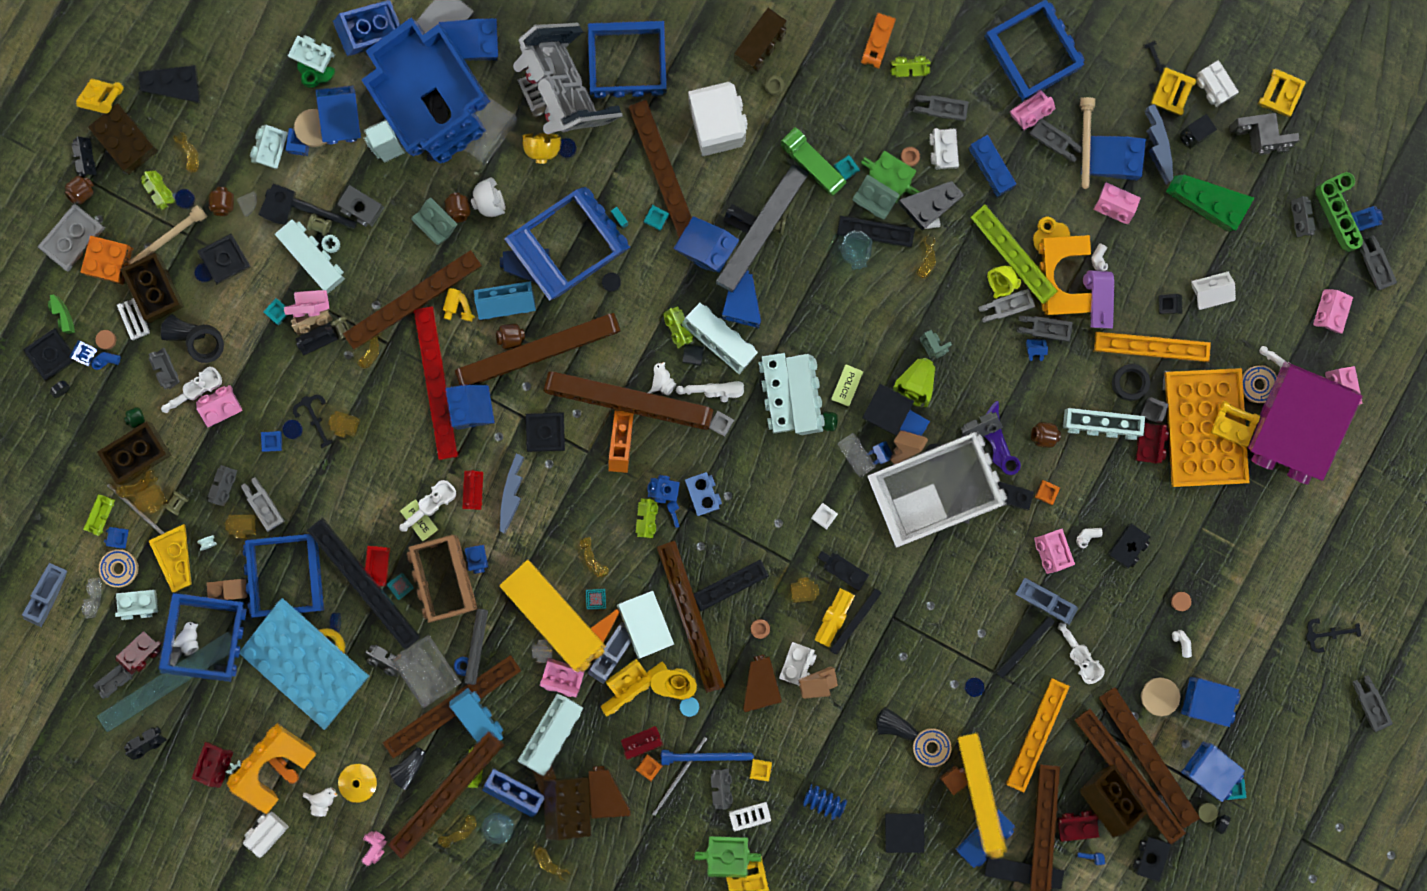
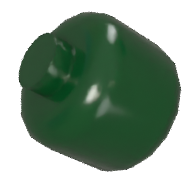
M139 407L126 411V417L124 418L126 425H130L134 429L145 423L144 415Z
M823 412L822 415L825 422L824 426H822L823 430L835 431L838 425V415L833 412Z

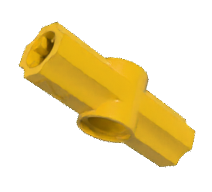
M841 588L839 589L832 605L829 606L823 617V623L815 636V641L830 647L838 629L840 630L847 616L846 612L855 595Z

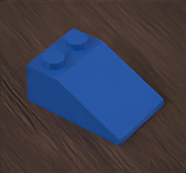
M390 0L339 13L333 20L347 56L366 51L400 26Z
M497 19L439 22V25L446 31L464 60L498 59Z
M1091 136L1090 175L1138 181L1142 177L1146 139Z

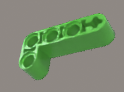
M794 127L781 140V147L805 171L809 172V175L831 196H834L847 183L846 180L806 142L807 139L804 134Z
M1345 172L1318 185L1316 196L1341 248L1344 251L1350 252L1361 247L1363 238L1341 194L1351 189L1355 184L1354 176L1351 173ZM1341 178L1346 180V187L1341 184ZM1324 186L1330 189L1329 195L1324 192ZM1333 203L1338 206L1337 212L1332 209ZM1341 220L1346 223V229L1340 226Z

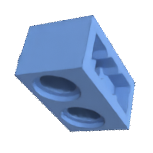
M706 472L685 480L698 516L720 509L719 505L722 502L719 494H714L712 487L715 486L712 475L708 476ZM700 479L704 480L707 484L704 490H698L695 486V483ZM706 497L711 498L713 501V505L710 508L702 506V500Z

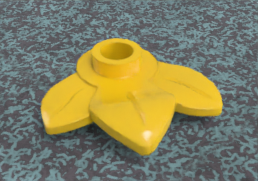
M1044 217L1039 221L1038 231L1033 236L1034 247L1038 251V244L1041 243V239L1069 237L1070 231L1065 224L1056 223L1051 217ZM1045 223H1048L1050 225L1049 230H1046L1044 228Z

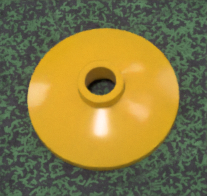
M352 764L346 767L338 779V788L341 795L348 801L355 803L368 800L374 794L377 787L375 773L364 764ZM354 780L359 781V787H354Z

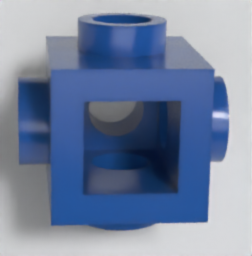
M659 475L658 478H651L647 488L648 497L655 498L654 502L665 504L666 500L677 501L680 482L670 481V477Z

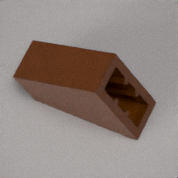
M765 654L755 656L754 661L750 662L743 707L744 712L782 702L770 657H765Z
M593 766V770H589L591 817L631 816V809L610 770L604 769V766Z

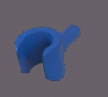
M670 501L667 504V508L671 513L674 526L677 528L679 523L675 511L679 509L676 501Z
M1078 852V857L1094 859L1095 865L1105 864V856L1102 853L1086 854Z

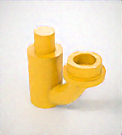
M448 288L443 311H445L444 319L451 320L452 314H456L458 303L460 302L464 309V313L461 312V319L472 322L475 316L471 313L466 296L459 290Z

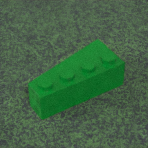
M1187 175L1174 176L1166 193L1225 231H1236L1254 200V197Z

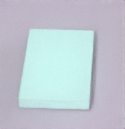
M653 591L617 605L638 659L674 645Z

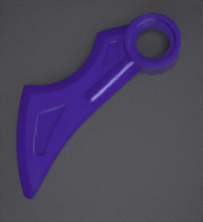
M995 401L986 414L996 412L999 417V402ZM999 429L994 433L983 436L992 445V461L1001 468L1003 473L1009 476L1018 473L1021 467L1020 461L1015 456H1011L1002 430ZM1012 460L1016 463L1014 471L1006 469L1005 464L1007 461Z

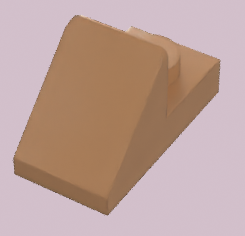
M900 431L894 440L897 447L893 450L894 454L890 460L896 465L920 453L928 439L913 433Z
M247 579L207 582L208 598L221 600L248 598L246 592Z
M828 667L799 679L802 698L830 696L829 689L838 686L835 669Z

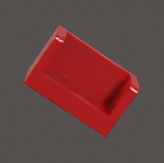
M367 546L365 569L379 586H387L390 548Z

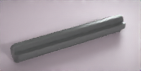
M477 609L465 677V683L469 685H475L477 681L488 610Z

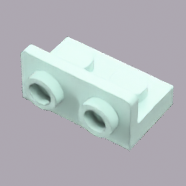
M297 35L288 57L324 73L330 59L335 56L331 51L332 48L322 43L319 46L314 43V39L306 35L303 38Z
M268 125L258 128L255 136L257 143L256 146H253L250 157H252L251 162L277 169L288 132Z
M156 590L116 593L118 613H115V617L121 616V620L133 619V615L148 618L152 617V613H158Z

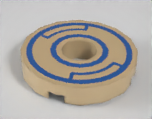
M1263 365L1247 369L1242 375L1244 397L1253 403H1265L1277 378L1275 372ZM1257 379L1262 380L1264 383L1262 390H1258L1254 385Z
M115 549L107 552L102 557L99 563V574L107 585L125 587L130 585L137 576L138 563L136 558L128 551ZM117 563L123 565V572L120 574L114 571V566Z
M935 728L925 729L919 732L914 740L913 753L921 764L928 767H938L944 764L950 757L951 742L948 736L941 730ZM930 742L937 744V750L934 753L927 751V745Z

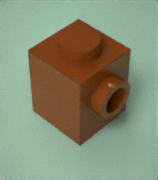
M956 766L939 777L953 795L969 784L966 780V772L962 768L958 769Z

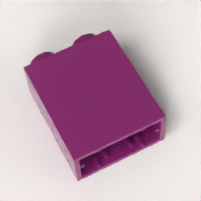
M1284 361L1263 406L1260 420L1248 445L1250 451L1254 452L1251 461L1270 470H1273L1276 462L1288 466L1290 469L1287 476L1303 484L1309 485L1312 477L1324 481L1363 396L1354 389Z

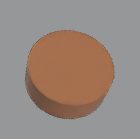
M908 147L902 151L900 159L908 166L913 167L919 162L920 154L917 149Z
M102 330L96 335V344L102 349H111L116 344V336L111 331Z
M1177 592L1171 598V605L1177 611H1186L1191 606V597L1185 592Z
M758 619L752 623L751 633L754 637L762 639L768 636L770 626L765 620Z

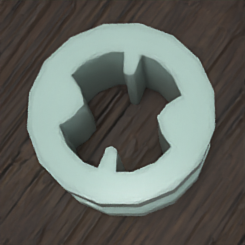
M327 235L322 239V247L327 252L334 253L339 249L340 242L335 236ZM329 239H333V242L336 243L335 247L332 246V249H329V246L326 245L327 241L330 242Z
M214 535L197 541L201 545V551L217 545L213 541Z

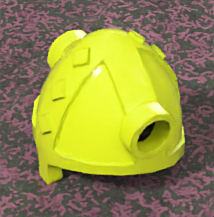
M1000 266L988 272L989 284L995 292L994 298L1010 295L1014 289H1018L1021 285V279H1018L1016 272L1011 266Z

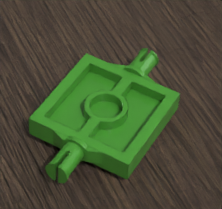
M884 151L880 159L875 163L866 157L861 162V164L870 169L869 176L900 194L897 201L905 192L910 195L920 192L910 186L916 170L888 152Z
M709 837L707 852L695 851V860H707L708 876L747 878L749 861L761 862V853H750L748 838Z

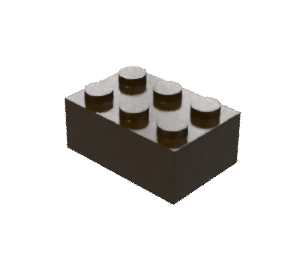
M768 7L735 51L734 62L751 75L755 71L759 72L764 65L765 57H770L774 52L776 42H781L785 37L787 20Z
M118 103L112 107L109 113H104L88 126L122 170L129 175L159 151L127 111Z
M153 253L120 269L144 321L152 323L184 308L159 254Z
M147 421L97 451L116 485L121 486L172 456L154 425Z
M1115 764L1098 771L1079 790L1112 838L1129 832L1148 812Z
M588 777L543 780L546 839L565 840L591 836Z

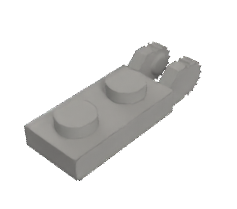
M1026 289L993 300L992 303L978 308L982 312L993 307L996 314L985 316L982 319L983 323L1034 308L1035 305L1030 290Z
M254 477L251 480L258 491L256 494L253 495L246 484L241 485L248 497V502L267 532L285 521L266 490L263 489L257 478Z

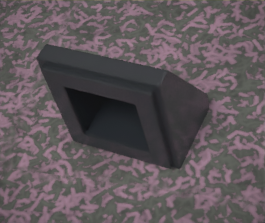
M1159 295V314H1182V295Z
M685 345L682 364L701 366L704 347Z

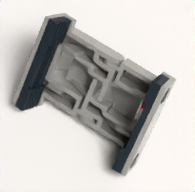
M578 23L535 25L518 40L521 45L522 54L514 62L513 68L516 72H522L526 69L527 80L532 84L538 83V89L547 104L544 113L548 122L543 126V131L546 134L604 126L623 116L619 106H611L604 110L596 111L586 88L582 86L581 77L565 48L575 40L574 38L583 33Z

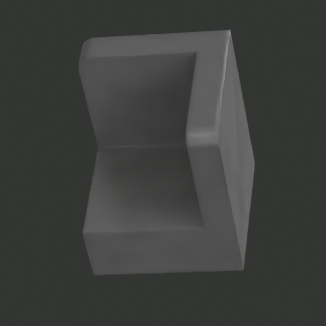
M1150 397L1146 399L1140 416H1145V419L1156 424L1161 423L1169 404Z

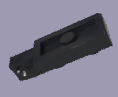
M821 551L817 557L825 562L823 567L828 572L860 591L869 574L833 552L829 556Z

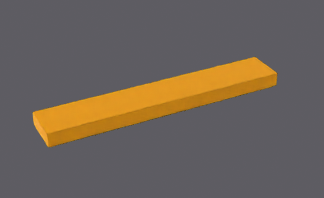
M1095 332L1094 351L1209 362L1211 342Z
M1051 678L1006 785L1023 793L1025 792L1070 686Z

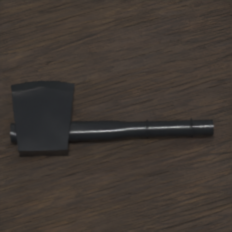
M273 184L271 189H267L266 198L258 214L271 222L286 225L292 208H296L353 229L357 225L356 221L296 199L295 191Z

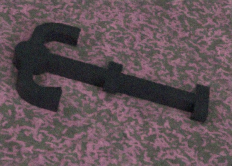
M1153 41L1143 47L1144 49H1150L1157 66L1154 67V71L1159 70L1160 75H1162L1163 68L1166 66L1165 64L1161 65L1154 49L1157 43ZM1154 83L1149 84L1151 91L1155 93Z
M321 395L305 396L301 402L293 407V414L295 418L300 417L301 415L297 412V409L303 405L307 406L313 419L310 423L312 426L316 425L324 442L320 446L324 448L334 442L332 439L327 440L319 423L322 419L321 417L317 419L311 403L315 399H320L321 405L327 403Z
M1319 618L1311 619L1307 624L1308 633L1306 634V639L1310 642L1312 651L1316 653L1325 652L1324 647L1320 649L1315 647L1314 641L1316 638L1332 636V639H1337L1336 635L1355 632L1357 637L1361 636L1360 623L1355 624L1354 629L1335 631L1334 627L1331 628V632L1318 634L1313 632L1312 625L1313 623L1320 624Z

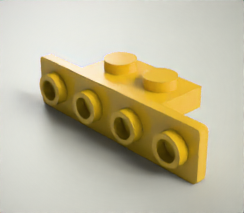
M635 659L606 680V684L615 696L601 705L603 713L606 716L614 714L622 705L632 701L641 691L647 690L651 685V679L654 674L661 670H668L664 662H660L646 672L640 662Z

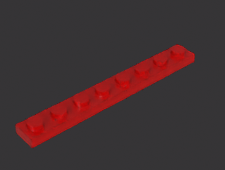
M434 307L420 308L415 310L414 314L438 459L458 457L454 427H452L446 393L447 385Z

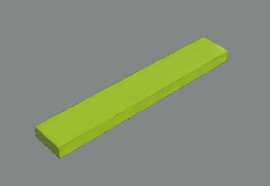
M983 205L970 217L1042 304L1046 303L1058 292L987 205Z

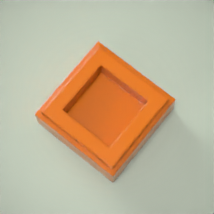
M1042 480L1034 498L1053 505L1060 487Z
M647 754L636 771L652 781L663 765Z

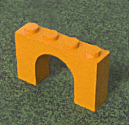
M1090 235L1041 239V243L1038 244L1039 254H1042V262L1039 263V269L1058 290L1054 296L1042 304V311H1045V315L1091 313L1092 293H1065L1058 288L1054 280V270L1061 259L1071 256L1091 255Z
M276 723L273 728L268 730L266 737L261 743L255 746L252 754L242 762L237 772L230 776L227 785L232 793L267 814L279 799L272 789L258 781V773L262 765L272 758L285 757L305 769L316 753L309 744Z

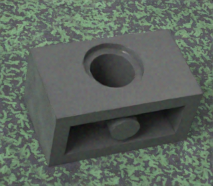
M350 185L337 204L341 208L340 212L348 217L352 214L358 218L356 221L365 227L367 224L373 227L384 209L380 203ZM360 203L364 204V210L356 212V206Z

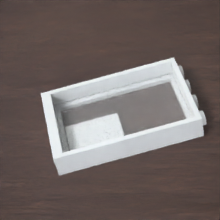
M977 432L867 476L896 547L1006 504L1004 501L1007 500L1006 494L1003 489H999L997 484L1000 481L997 472L992 471L990 464H992L989 453L984 452L982 447L985 445L981 435H977Z

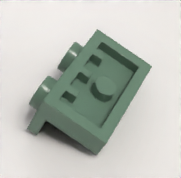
M867 175L852 200L859 206L872 212L875 216L885 219L900 194Z
M432 198L426 200L420 211L411 218L436 245L449 238L457 226V223Z
M932 330L924 333L919 338L929 358L935 356L938 359L949 352L948 348L952 346L951 342L940 347V339Z

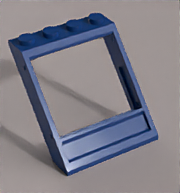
M586 187L575 190L504 238L549 301L561 296L630 248L627 239L620 234L616 224L609 219L605 209L597 203L593 193ZM572 200H575L606 240L613 253L567 282L530 230Z

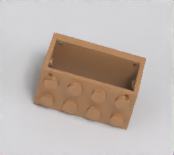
M451 535L409 547L407 556L415 569L412 571L414 581L419 584L420 589H417L419 600H422L425 608H422L424 619H428V622H435L478 609L458 535ZM448 542L465 609L452 610L446 614L436 616L428 589L429 584L426 581L418 550L429 547L435 548L440 544Z

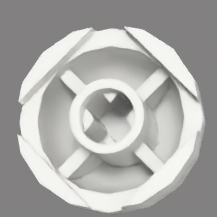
M492 177L479 182L475 186L473 191L474 198L471 199L473 208L475 210L478 209L481 214L487 217H495L505 213L503 211L505 210V204L500 190L497 191L494 187L497 183Z

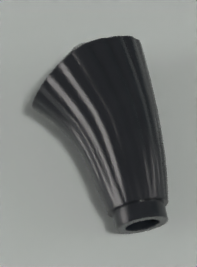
M171 314L161 324V339L165 341H186L190 330L199 325L186 323L178 319L174 314ZM205 333L197 336L195 340L205 338Z
M886 707L880 711L876 718L878 735L891 734L913 742L919 733L910 723Z
M416 747L400 764L389 767L393 784L407 791L419 772L427 752Z

